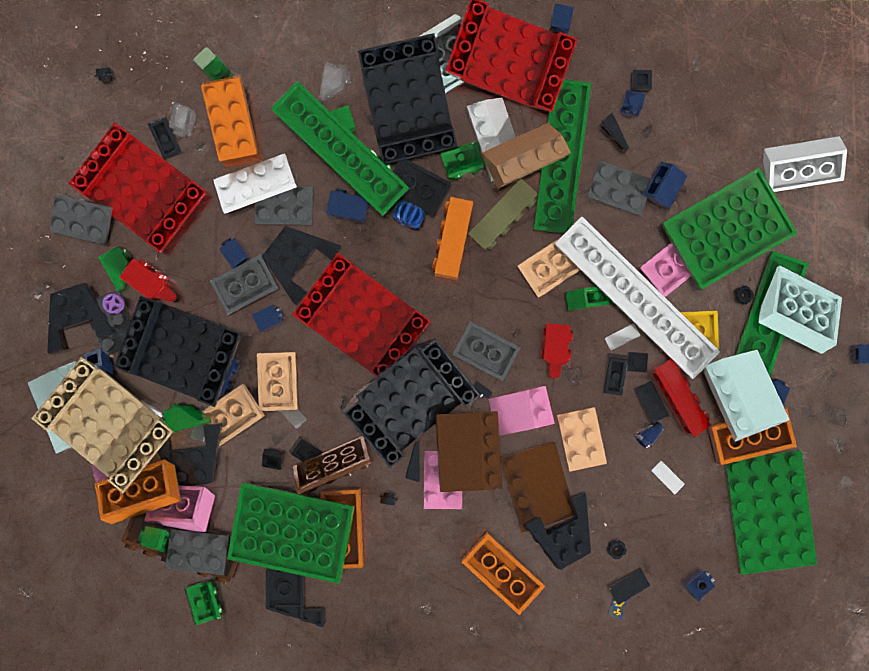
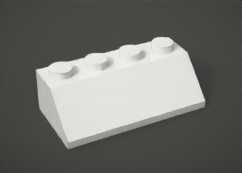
M503 98L484 100L467 106L466 111L481 153L516 137ZM484 161V164H485V167H486V170H487V173H488L490 182H492V181H494V180H493V178H492V176H491V174H490V172H489V169H488V167H487V165H486V163H485V161Z
M840 136L764 149L763 161L765 177L774 192L843 181L847 148Z

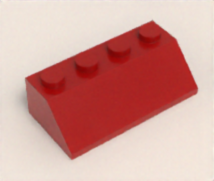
M668 358L649 371L686 435L695 438L710 426V417L706 410L702 411L700 408V399L695 393L692 394L689 389L691 387L690 382L686 377H682L679 372L681 368L671 358Z

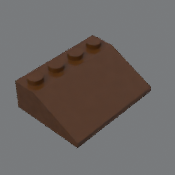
M498 411L437 414L436 433L440 492L502 489Z
M363 436L293 466L297 493L303 494L315 491L321 485L331 484L337 478L349 476L355 470L367 468L371 463H374L372 453Z
M555 441L500 456L521 533L528 531L524 528L523 524L535 517H541L543 525L547 526L574 516L568 501L571 496Z

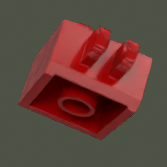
M141 258L140 260L132 259L119 276V278L146 298L154 300L162 298L167 302L176 300V293L169 288L171 285L167 281L169 277L157 270L153 271L154 266Z
M544 324L541 359L544 363H549L548 375L553 379L559 378L562 364H567V361L571 360V349H568L569 342L573 339V330H570V325Z

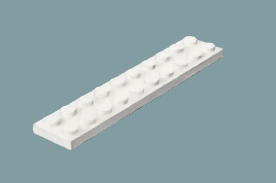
M583 217L554 244L691 379H694L720 353L699 330Z

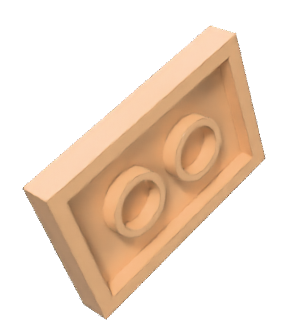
M559 239L517 266L538 298L580 271L554 245Z
M296 352L257 354L258 400L261 411L298 410Z
M242 384L218 400L215 407L209 406L202 411L211 421L202 425L222 423V431H220L219 437L220 447L265 415L245 384Z
M595 407L557 415L569 472L607 464Z

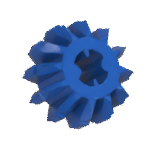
M399 200L393 209L392 217L400 222V224L418 229L424 221L425 212L417 207V205Z

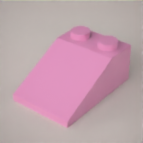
M546 386L488 399L491 411H498L499 436L555 424Z
M178 486L181 501L147 512L144 520L149 523L187 531L205 532L215 495L205 487Z

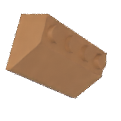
M546 123L482 152L481 155L497 188H500L566 157L571 152L563 135L549 123Z

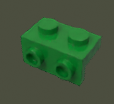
M477 141L440 152L448 178L456 179L464 173H476L485 167Z
M203 581L184 588L194 625L221 618L220 613H222L220 603L216 601V588L213 583L211 584V581Z

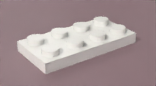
M285 153L213 180L224 214L297 187Z

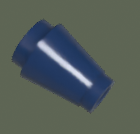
M658 421L638 433L636 440L645 449L652 447L664 430L663 425Z

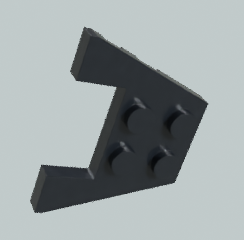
M285 226L262 257L292 302L297 306L307 292L292 281L293 277L315 249L332 260L342 246Z
M80 283L50 294L48 354H54L67 349L62 330L93 320L97 338L116 333L114 327L110 326L107 321L108 317L98 306V301L87 283Z
M222 423L203 426L205 446L171 449L168 438L158 450L161 460H166L175 465L178 486L209 484L214 481L217 463L216 455L220 444L219 437L220 431H222Z
M580 492L568 499L574 518L554 530L546 533L541 517H535L523 524L524 528L532 534L534 541L539 543L544 550L543 552L557 569L562 570L591 553L585 492Z
M269 568L266 569V609L324 627V608H304V576Z

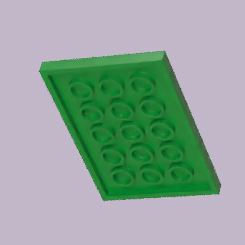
M760 167L661 224L699 290L704 289L798 234Z
M802 450L765 454L725 464L739 573L744 575L817 565Z
M242 482L227 559L339 584L341 583L355 506Z

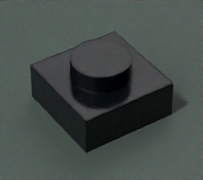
M632 70V90L651 91L652 70Z
M628 352L627 371L647 372L648 353Z
M478 381L473 385L480 394L481 399L484 397L489 398L493 393Z
M264 448L262 467L281 470L283 452Z

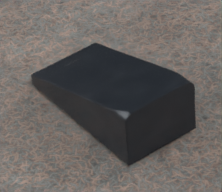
M613 113L609 114L600 123V128L625 153L629 146Z
M167 116L148 123L163 159L181 152Z
M608 353L603 393L623 394L628 365L627 355Z
M652 381L634 388L651 424L669 416Z
M301 436L298 437L289 450L291 455L302 462L324 453Z
M416 440L405 477L406 479L420 482L419 441Z
M640 568L607 587L616 604L620 605L649 587L650 584Z

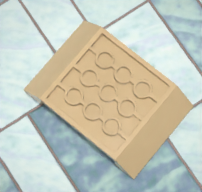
M83 357L79 359L31 418L46 431L51 430L109 477L108 482L122 493L127 490L174 432L159 415L105 371Z

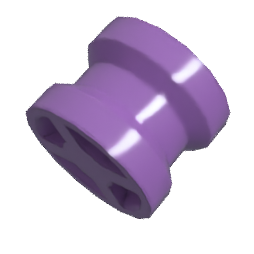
M109 294L104 297L102 305L107 312L117 314L124 309L125 302L121 296Z

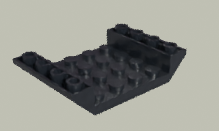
M435 33L358 50L377 144L384 164L457 147L437 54L439 52Z
M140 296L113 368L142 377L215 407L242 333Z
M434 338L414 345L354 393L343 413L387 466L391 468L405 457L402 452L403 449L436 424L437 414H448L461 403L466 408L479 398L480 394Z

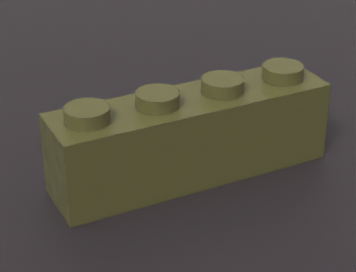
M521 178L468 233V236L483 251L487 248L491 250L498 243L495 239L500 234L504 236L511 229L509 225L513 220L517 223L524 215L522 211L526 207L530 209L536 203L535 197L537 193Z

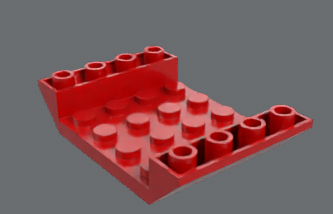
M469 0L445 72L458 80L523 105L553 112L578 39L562 32L553 33L488 7L489 3L484 1Z
M115 122L68 183L93 202L112 206V216L145 240L147 244L159 253L164 250L207 193L206 190Z
M338 252L292 314L375 376L411 349L431 322V320L398 298Z

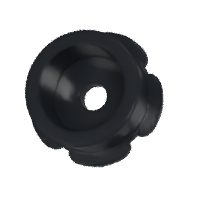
M109 67L95 69L96 75L94 77L99 78V81L110 80V76H113Z
M742 286L735 290V300L738 303L748 304L753 299L754 294L750 287Z
M384 492L383 496H379L381 497V504L395 506L396 501H398V499H395V494Z
M614 540L609 544L608 554L610 556H613L614 559H620L625 556L627 549L622 541Z

